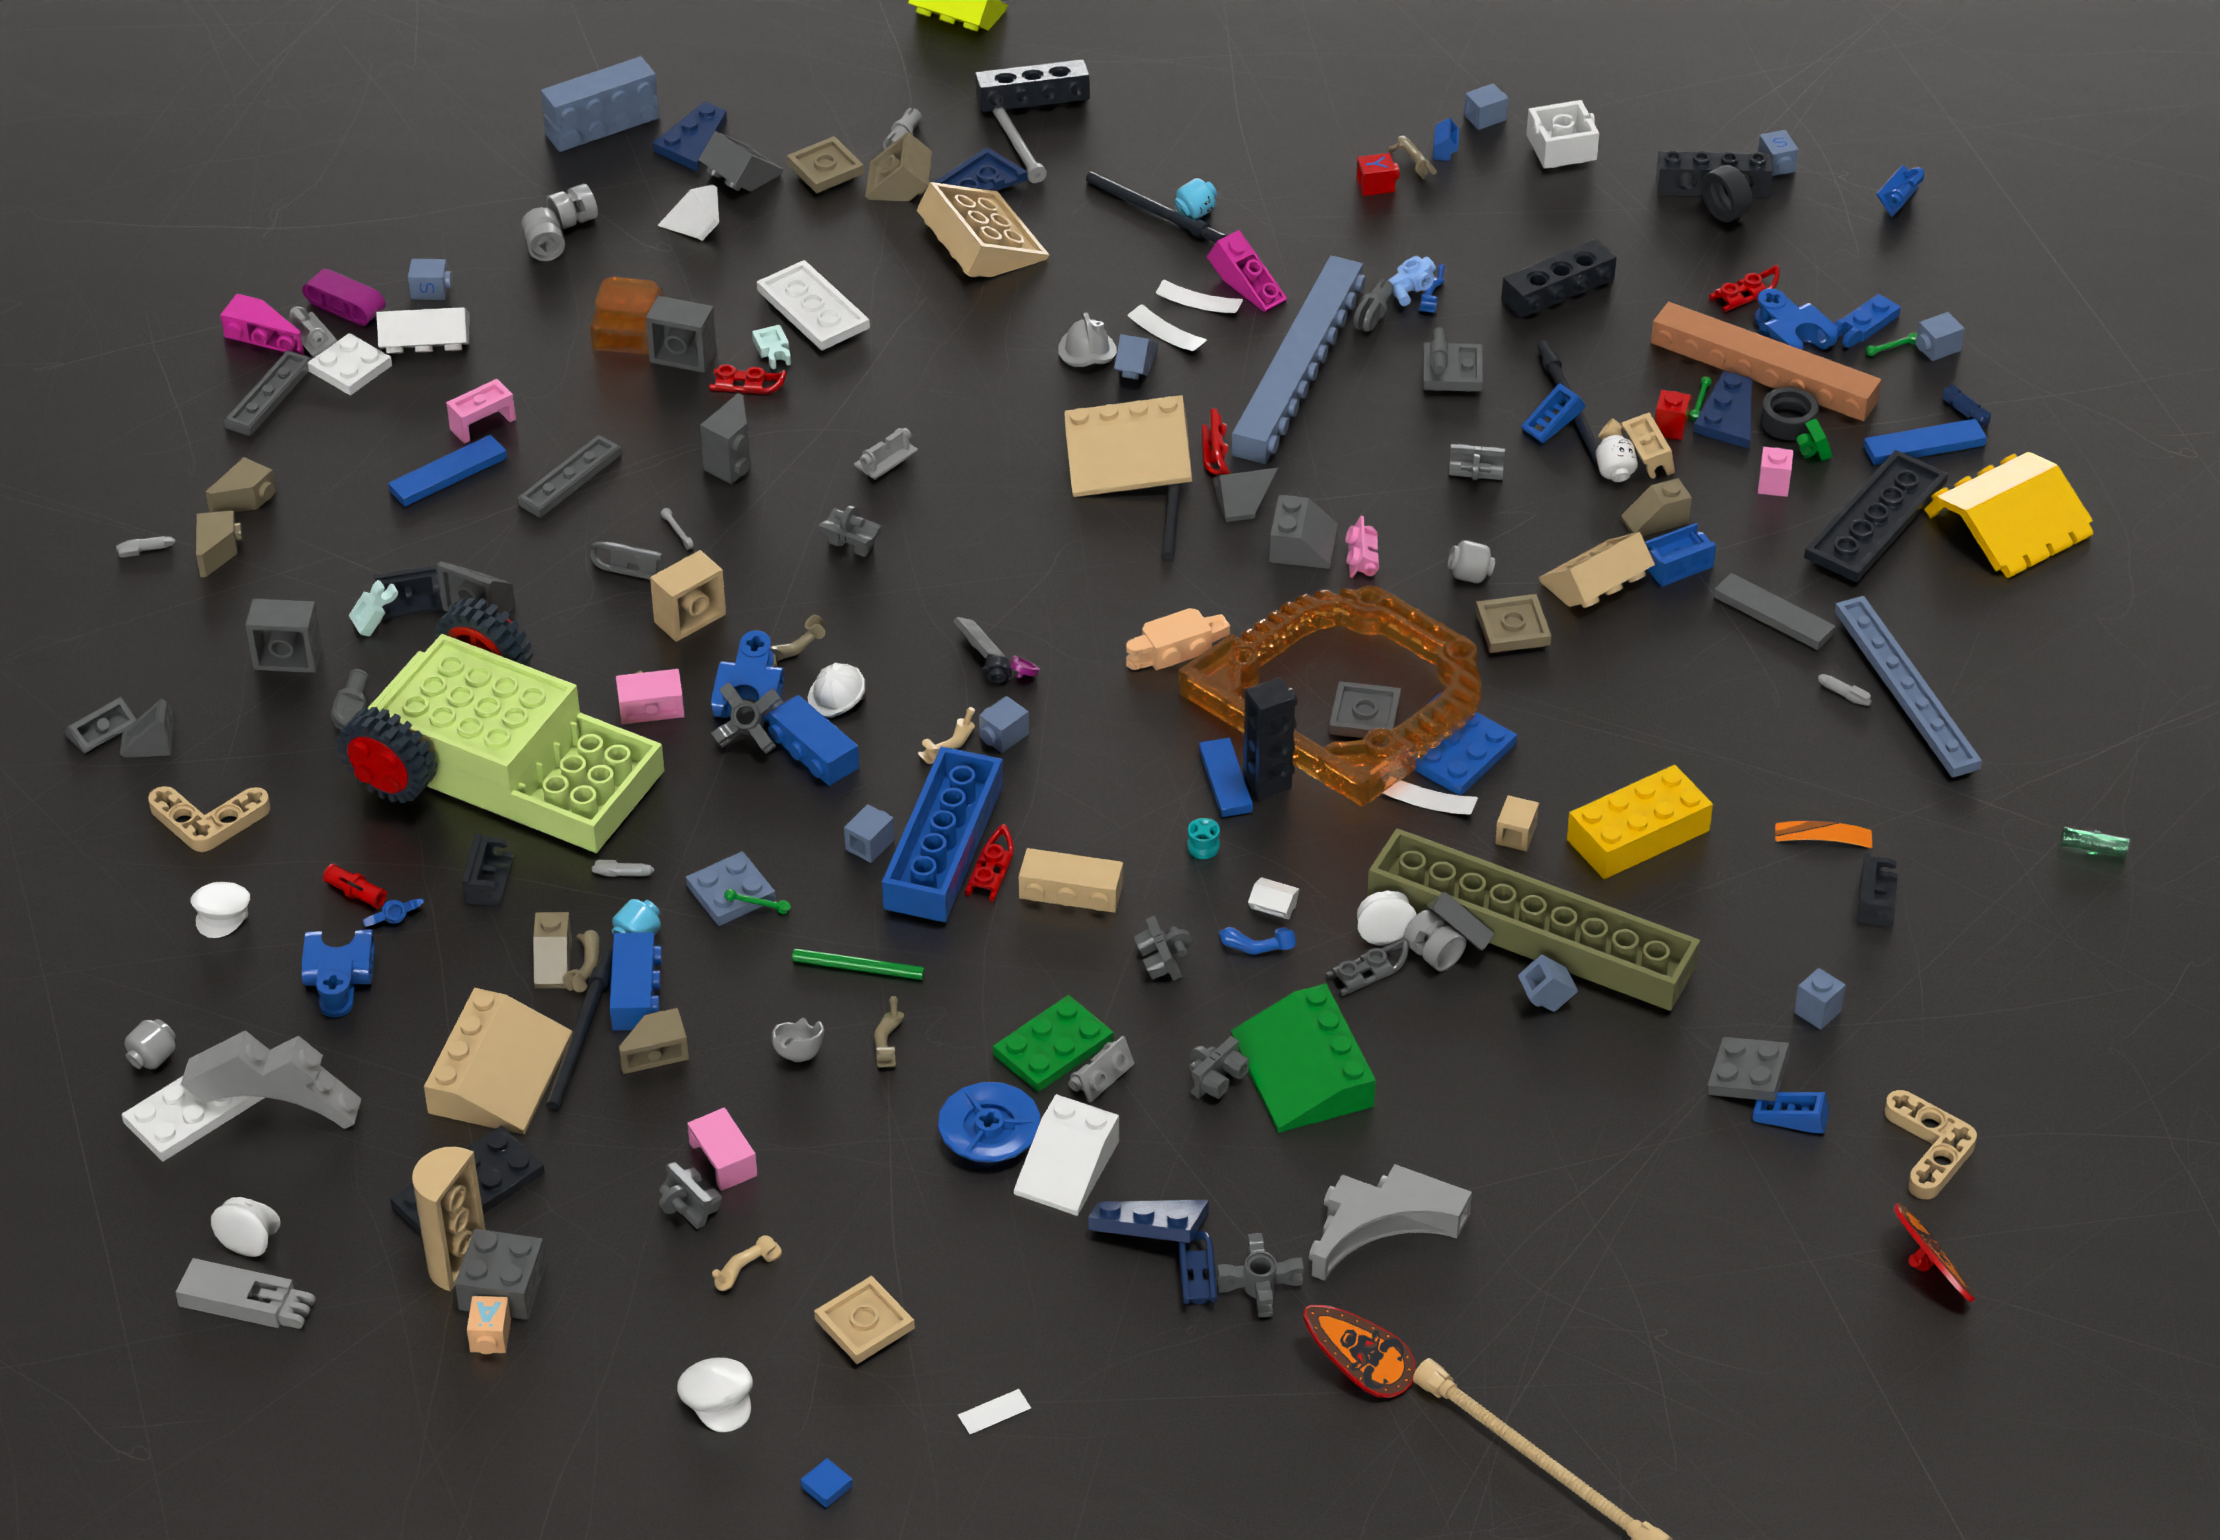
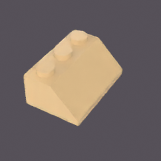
M1636 532L1606 540L1538 578L1546 588L1569 607L1581 604L1583 608L1599 602L1598 596L1604 592L1606 595H1610L1623 588L1621 583L1629 580V583L1643 578L1646 576L1645 570L1655 564L1641 533Z

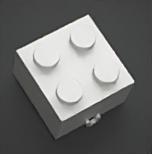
M1582 100L1529 108L1526 135L1543 168H1554L1597 160L1599 132L1594 124V114L1588 113Z

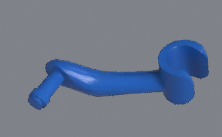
M1445 264L1438 265V275L1434 278L1432 286L1425 290L1424 294H1421L1419 311L1435 313L1438 297L1432 296L1435 288L1442 285L1445 281L1443 278Z

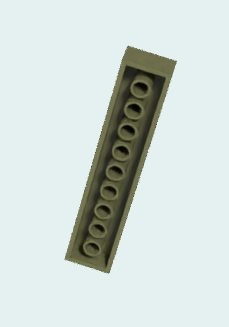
M1396 828L1369 869L1367 897L1387 890L1400 892L1406 895L1409 904L1414 908L1416 914H1419L1422 911L1431 910L1427 906L1428 903L1441 893L1446 892L1494 933L1489 943L1536 960L1542 954L1565 966L1568 972L1669 1011L1673 1009L1697 967L1700 940L1398 828Z

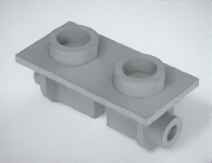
M297 306L290 310V319L293 326L301 332L302 344L313 357H316L337 342V339L313 312L308 314L303 307Z
M898 428L893 434L885 438L886 443L881 441L870 449L864 450L860 460L855 462L854 466L875 480L918 452V449L909 443L911 438L910 431L907 428Z
M1122 1036L1113 1043H1106L1104 1048L1091 1059L1090 1065L1085 1064L1080 1070L1070 1075L1071 1080L1068 1082L1070 1088L1076 1092L1079 1090L1084 1091L1089 1103L1135 1064L1125 1037Z

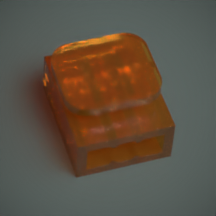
M621 277L605 279L601 283L595 300L596 311L590 325L592 349L649 355L646 316L657 296H663V289L658 288V285L650 280Z

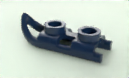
M1205 1231L1196 1232L1192 1241L1204 1240L1207 1250L1186 1251V1242H1179L1184 1304H1188L1190 1301L1195 1304H1204L1208 1300L1212 1302L1218 1301L1213 1243L1211 1237ZM1206 1270H1209L1208 1280L1203 1279V1273ZM1187 1271L1193 1274V1281H1188Z

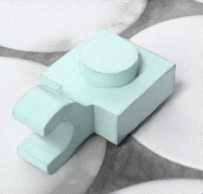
M377 580L373 584L371 592H363L349 617L361 635L370 637L385 614L382 606L394 601L398 595L394 584H390L387 590H385L382 582Z

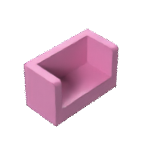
M498 379L446 402L450 430L464 444L470 442L468 425L499 411L509 422L516 420L513 394Z
M679 669L616 676L621 725L684 718Z
M725 1107L687 1123L689 1143L693 1149L701 1147L716 1171V1182L720 1191L757 1176L756 1154Z

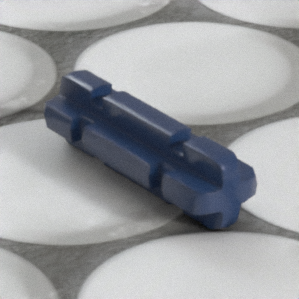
M1950 385L1944 389L1943 399L1950 405L1953 404V407L1969 420L1972 418L1976 419L1981 428L1991 422V413L1985 408H1981V405L1955 385Z

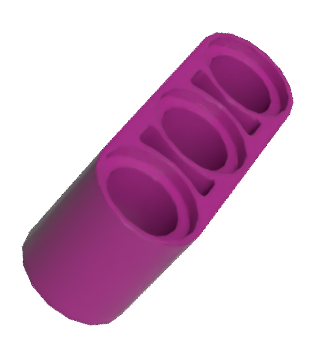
M329 269L320 270L302 287L303 295L309 303L362 326L367 325L377 316L376 312H381L386 307L384 297L377 290Z

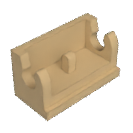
M1649 412L1622 422L1627 438L1633 443L1643 464H1646L1647 472L1651 478L1654 479L1656 477L1655 469L1660 465H1663L1667 476L1675 473L1672 450Z

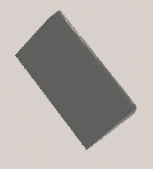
M119 697L68 726L65 735L76 747L86 754L123 733L137 719L122 697Z
M1446 892L1441 893L1427 905L1481 951L1485 949L1494 935L1488 927Z

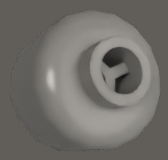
M1468 540L1461 541L1458 546L1454 545L1448 558V569L1452 570V575L1456 579L1476 584L1482 582L1486 575L1491 576L1495 566V558L1491 557L1490 548L1487 545Z
M143 1020L124 1041L128 1052L125 1055L127 1060L138 1069L142 1067L157 1069L174 1052L176 1048L174 1041L175 1033L162 1020Z

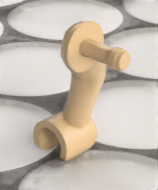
M969 707L967 709L965 719L960 718L957 720L952 738L936 745L930 739H924L922 745L926 750L918 752V755L927 764H933L941 746L952 749L961 748L975 728V725L971 722L972 715L975 713L974 708Z
M764 1235L760 1237L756 1245L734 1255L721 1271L716 1269L712 1272V1276L715 1278V1287L720 1291L732 1288L742 1267L760 1256H763L767 1262L775 1261L782 1254L781 1248L770 1236Z

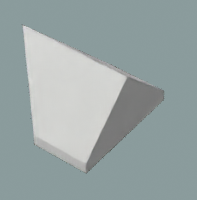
M709 185L690 189L657 226L703 241L719 223L717 187Z

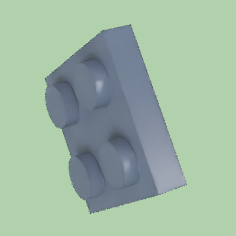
M743 851L686 876L687 887L718 926L762 907L761 905L739 900L727 901L724 898V893L728 889H733L738 894L769 901L776 900L775 890Z

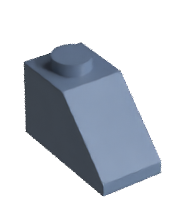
M1120 334L1114 369L1122 372L1121 377L1139 380V375L1148 376L1159 344L1147 338Z

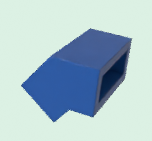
M1451 118L1435 125L1433 160L1450 161L1451 154L1458 151L1460 129Z

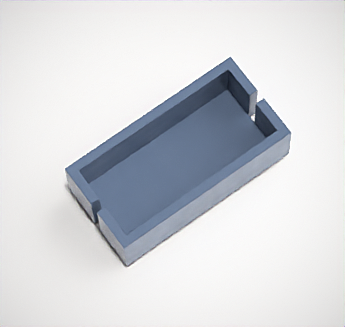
M640 56L541 89L542 108L546 113L543 114L546 136L557 150L561 152L658 119L659 106L658 98L655 95L657 94L656 73Z

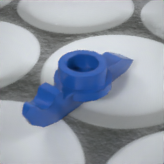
M414 899L405 903L399 900H390L384 904L382 912L362 921L363 925L367 927L384 920L391 924H397L403 921L407 911L417 908L425 900Z

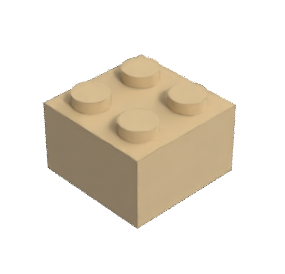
M701 550L650 577L654 622L676 642L726 615L723 570Z

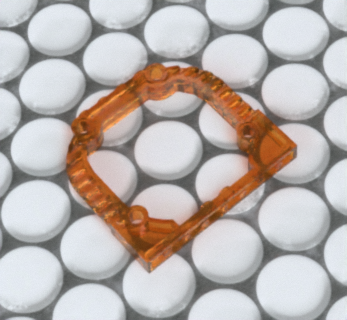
M1371 585L1363 586L1358 590L1342 588L1340 595H1336L1328 590L1316 591L1314 597L1307 594L1296 597L1295 602L1288 601L1281 605L1279 611L1274 610L1269 613L1266 620L1261 619L1256 622L1253 629L1248 628L1243 631L1240 638L1231 633L1178 670L1181 695L1244 733L1245 699L1242 698L1243 690L1253 687L1259 682V668L1304 636L1319 629L1346 626L1360 634L1374 635L1381 633L1437 666L1438 679L1447 688L1439 697L1392 730L1375 728L1370 730L1363 740L1332 742L1323 748L1294 729L1296 750L1293 752V764L1361 807L1367 805L1416 769V758H1422L1428 753L1430 748H1436L1440 745L1442 739H1448L1454 734L1456 729H1462L1467 724V721L1475 716L1482 698V683L1478 670L1476 644L1448 628L1443 623L1424 614L1419 609L1400 600L1397 596L1388 593L1380 587Z

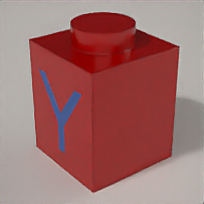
M1390 153L1357 157L1356 180L1362 196L1395 192L1396 180L1400 179V170L1398 163L1394 164Z

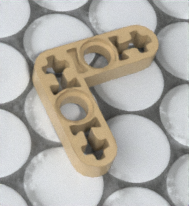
M158 787L150 792L148 796L152 814L191 849L198 852H205L215 848L265 817L270 811L268 793L266 790L257 787L241 792L206 815L202 814L171 787ZM186 815L191 817L186 822L180 823L175 821L180 816ZM227 816H235L237 818L231 823L221 822Z
M1904 1090L1893 1091L1886 1099L1884 1111L1887 1119L1933 1144L1912 1169L1908 1189L1917 1198L1927 1200L1934 1198L1973 1153L1977 1132L1971 1125ZM1932 1119L1938 1122L1939 1126L1929 1128L1923 1125L1921 1121ZM1960 1138H1964V1139L1960 1140V1142L1957 1144V1147H1956V1149H1955V1148L1953 1147V1145H1954V1140H1959ZM1944 1156L1950 1159L1952 1163L1940 1165L1934 1161V1158ZM1929 1173H1931V1182L1927 1181L1922 1184L1928 1178Z

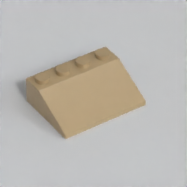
M934 182L929 183L917 208V212L924 219V223L937 235V239L949 250L950 255L961 265L965 274L971 277H993L1048 259V252L997 191Z
M1183 395L1065 411L1066 438L1073 497L1192 482L1188 427Z
M474 988L424 1085L428 1113L495 1129L503 1126L509 1132L525 1135L568 1046L572 1030L506 994Z

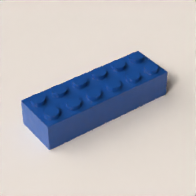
M940 747L882 880L883 909L942 922L947 921L1002 790L1003 759Z

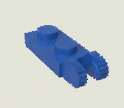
M1877 294L1843 319H1838L1836 323L1834 322V325L1837 327V339L1844 335L1842 344L1847 348L1854 346L1860 341L1863 342L1899 317L1901 306L1881 294Z

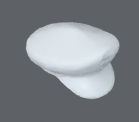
M729 1358L705 1359L690 1366L680 1376L677 1391L681 1400L697 1413L698 1417L708 1428L716 1432H730L742 1427L749 1419L751 1413L749 1392L753 1386V1378L749 1370L741 1362Z

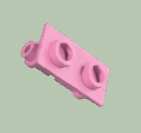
M1360 516L1355 526H1350L1346 534L1345 540L1348 543L1349 549L1346 562L1349 564L1350 578H1353L1357 571L1365 573L1367 576H1373L1379 570L1378 553H1376L1378 550V534L1372 526H1364V516Z

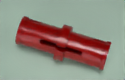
M332 863L323 874L324 882L344 891L345 895L351 899L358 898L376 909L381 908L386 902L387 891L366 881V877L360 873L352 874ZM350 881L362 887L363 891H360L357 888L347 884V882Z

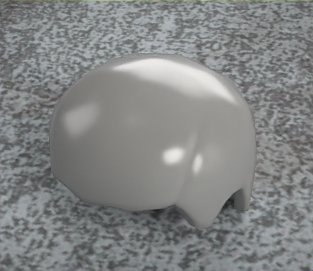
M801 1018L795 1024L789 1022L778 1024L771 1033V1043L775 1051L787 1060L793 1062L810 1060L821 1050L824 1027L820 1021L816 1022L813 1027L808 1024L805 1018Z

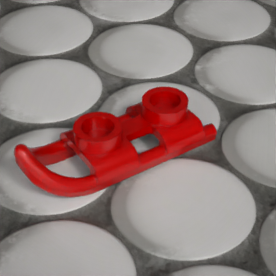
M1774 265L1759 274L1749 273L1745 278L1738 280L1737 283H1725L1721 288L1715 290L1714 293L1709 294V299L1714 301L1722 297L1728 303L1723 307L1722 311L1724 313L1757 300L1761 291L1775 289L1780 275L1779 266ZM1774 274V279L1767 288L1762 283V279ZM1749 291L1751 295L1744 298L1741 293Z
M724 364L714 369L716 382L715 384H710V390L761 395L771 394L783 386L787 373L784 370L779 373H767L760 367H750L747 371H738L732 365ZM764 380H777L772 386L763 388ZM734 381H745L744 386H734Z
M1212 408L1210 411L1211 430H1209L1208 425L1202 424L1203 463L1206 470L1210 473L1226 475L1230 474L1224 462L1228 451V444L1223 443L1227 424L1222 423V417L1218 413V409ZM1216 461H1217V463H1218V465H1219V467H1220L1219 470H1217V469H1215V468H1213V467L1211 466V465L1215 464Z
M1001 824L983 847L964 891L966 896H971L974 887L991 890L989 901L995 900L1014 853L1013 840L1005 824ZM1000 835L1005 836L1008 851L1004 850L1002 846L995 844ZM995 866L1001 867L999 874L994 873Z

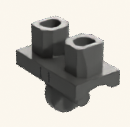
M1451 444L1449 475L1472 477V480H1478V478L1502 480L1505 449Z
M849 505L845 511L834 507L827 520L820 523L819 532L828 535L830 544L843 546L845 543L853 545L856 554L867 556L874 547L875 539L881 534L882 526L859 517V509Z
M1155 915L1146 919L1149 929L1133 937L1142 956L1156 950L1159 951L1143 959L1151 978L1155 979L1167 973L1171 975L1173 981L1183 977L1174 954H1178L1179 957L1187 954V949L1192 944L1190 933L1187 930L1178 929L1173 926L1168 929V934L1165 935Z
M1231 1036L1217 1049L1214 1046H1210L1208 1049L1196 1046L1190 1051L1192 1063L1189 1065V1070L1192 1072L1195 1086L1191 1089V1094L1200 1098L1205 1093H1208L1219 1099L1229 1088V1079L1225 1077L1227 1073L1237 1079H1241L1248 1073L1249 1059L1238 1052V1040Z
M676 1162L667 1164V1178L659 1190L662 1195L659 1201L660 1208L667 1214L678 1211L696 1229L705 1227L708 1215L719 1210L722 1199L721 1195L714 1188L706 1191L700 1188L702 1183L701 1174L694 1167L683 1170Z

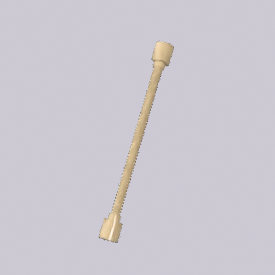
M1428 1358L1418 1366L1413 1375V1382L1438 1398L1443 1396L1445 1399L1453 1401L1468 1412V1414L1472 1415V1417H1475L1476 1420L1486 1425L1487 1428L1493 1430L1504 1441H1507L1519 1452L1525 1454L1536 1465H1539V1467L1546 1470L1554 1478H1557L1558 1481L1579 1495V1497H1582L1583 1500H1586L1587 1503L1597 1508L1605 1516H1608L1615 1524H1619V1527L1626 1530L1631 1540H1673L1661 1529L1652 1526L1647 1521L1642 1523L1639 1520H1633L1632 1517L1607 1500V1498H1604L1603 1495H1600V1493L1593 1490L1585 1482H1582L1577 1476L1571 1474L1570 1471L1560 1465V1463H1557L1556 1460H1553L1545 1452L1535 1447L1534 1444L1517 1433V1431H1514L1506 1423H1503L1502 1420L1496 1418L1489 1410H1486L1485 1407H1482V1405L1458 1389L1450 1374L1434 1360Z

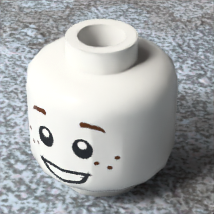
M1609 436L1603 439L1596 449L1599 471L1604 478L1612 479L1614 482H1622L1627 480L1637 469L1638 464L1634 445L1623 436Z

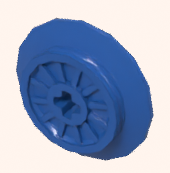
M980 1082L963 1087L948 1097L939 1112L938 1129L944 1143L957 1155L976 1162H999L1018 1156L1032 1145L1040 1124L1041 1115L1034 1100L1021 1089L1000 1082Z

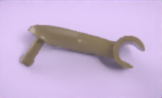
M1399 136V143L1388 147L1389 153H1393L1402 147L1415 162V171L1423 180L1429 171L1433 175L1436 174L1437 170L1429 160L1425 159L1423 154L1407 137Z
M814 614L805 622V628L808 631L799 639L790 644L771 646L774 655L772 667H777L776 662L801 653L815 639H822L825 636V629L823 628L825 621L820 616Z
M588 930L584 934L576 936V940L582 942L584 946V963L580 970L573 969L562 976V981L569 991H585L587 989L586 981L590 977L592 969L598 965L600 938L594 930Z
M896 996L890 997L891 1012L884 1015L874 1032L878 1068L896 1067L895 1046L888 1047L887 1044L889 1034L904 1019V1013L897 1011L898 998Z

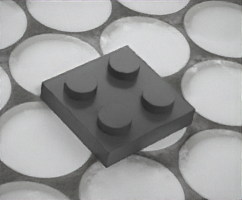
M1339 681L1329 723V734L1388 741L1394 733L1401 699V688Z
M1723 1037L1707 1085L1709 1095L1776 1101L1791 1053L1790 1044L1786 1042Z

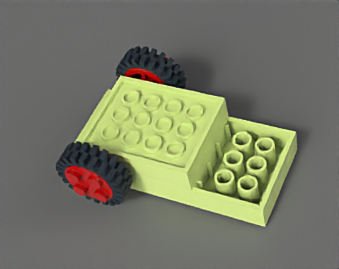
M465 598L460 599L436 624L437 627L434 633L437 636L435 637V642L425 653L418 651L368 708L366 707L358 711L340 730L336 743L339 744L337 752L343 754L340 757L342 764H350L346 769L349 774H355L357 777L356 781L360 785L362 782L367 783L366 789L371 793L377 789L378 797L382 799L388 795L391 802H396L399 799L400 803H406L408 800H414L427 786L597 853L664 772L662 744L580 713L577 685L530 667L533 652L529 651L532 646L530 641H523L527 637L525 631L516 630L519 626L516 620L512 622L507 619L509 614L506 611L501 615L497 613L498 606L495 604L488 608L486 600L480 599L477 603L475 598H469L468 600Z

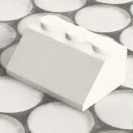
M465 307L376 312L378 347L386 349V354L404 353L403 348H415V352L418 353L433 352V347L444 346L445 351L462 350V345H469L470 315Z

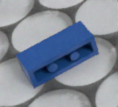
M800 695L795 696L769 712L770 727L768 731L773 741L782 744L795 760H800L815 777H820L829 786L859 769L858 745Z
M654 932L614 933L610 995L612 1031L633 1030L644 1015L660 1011L659 996H654V993L661 990V973L656 971V966H662V947L655 946Z

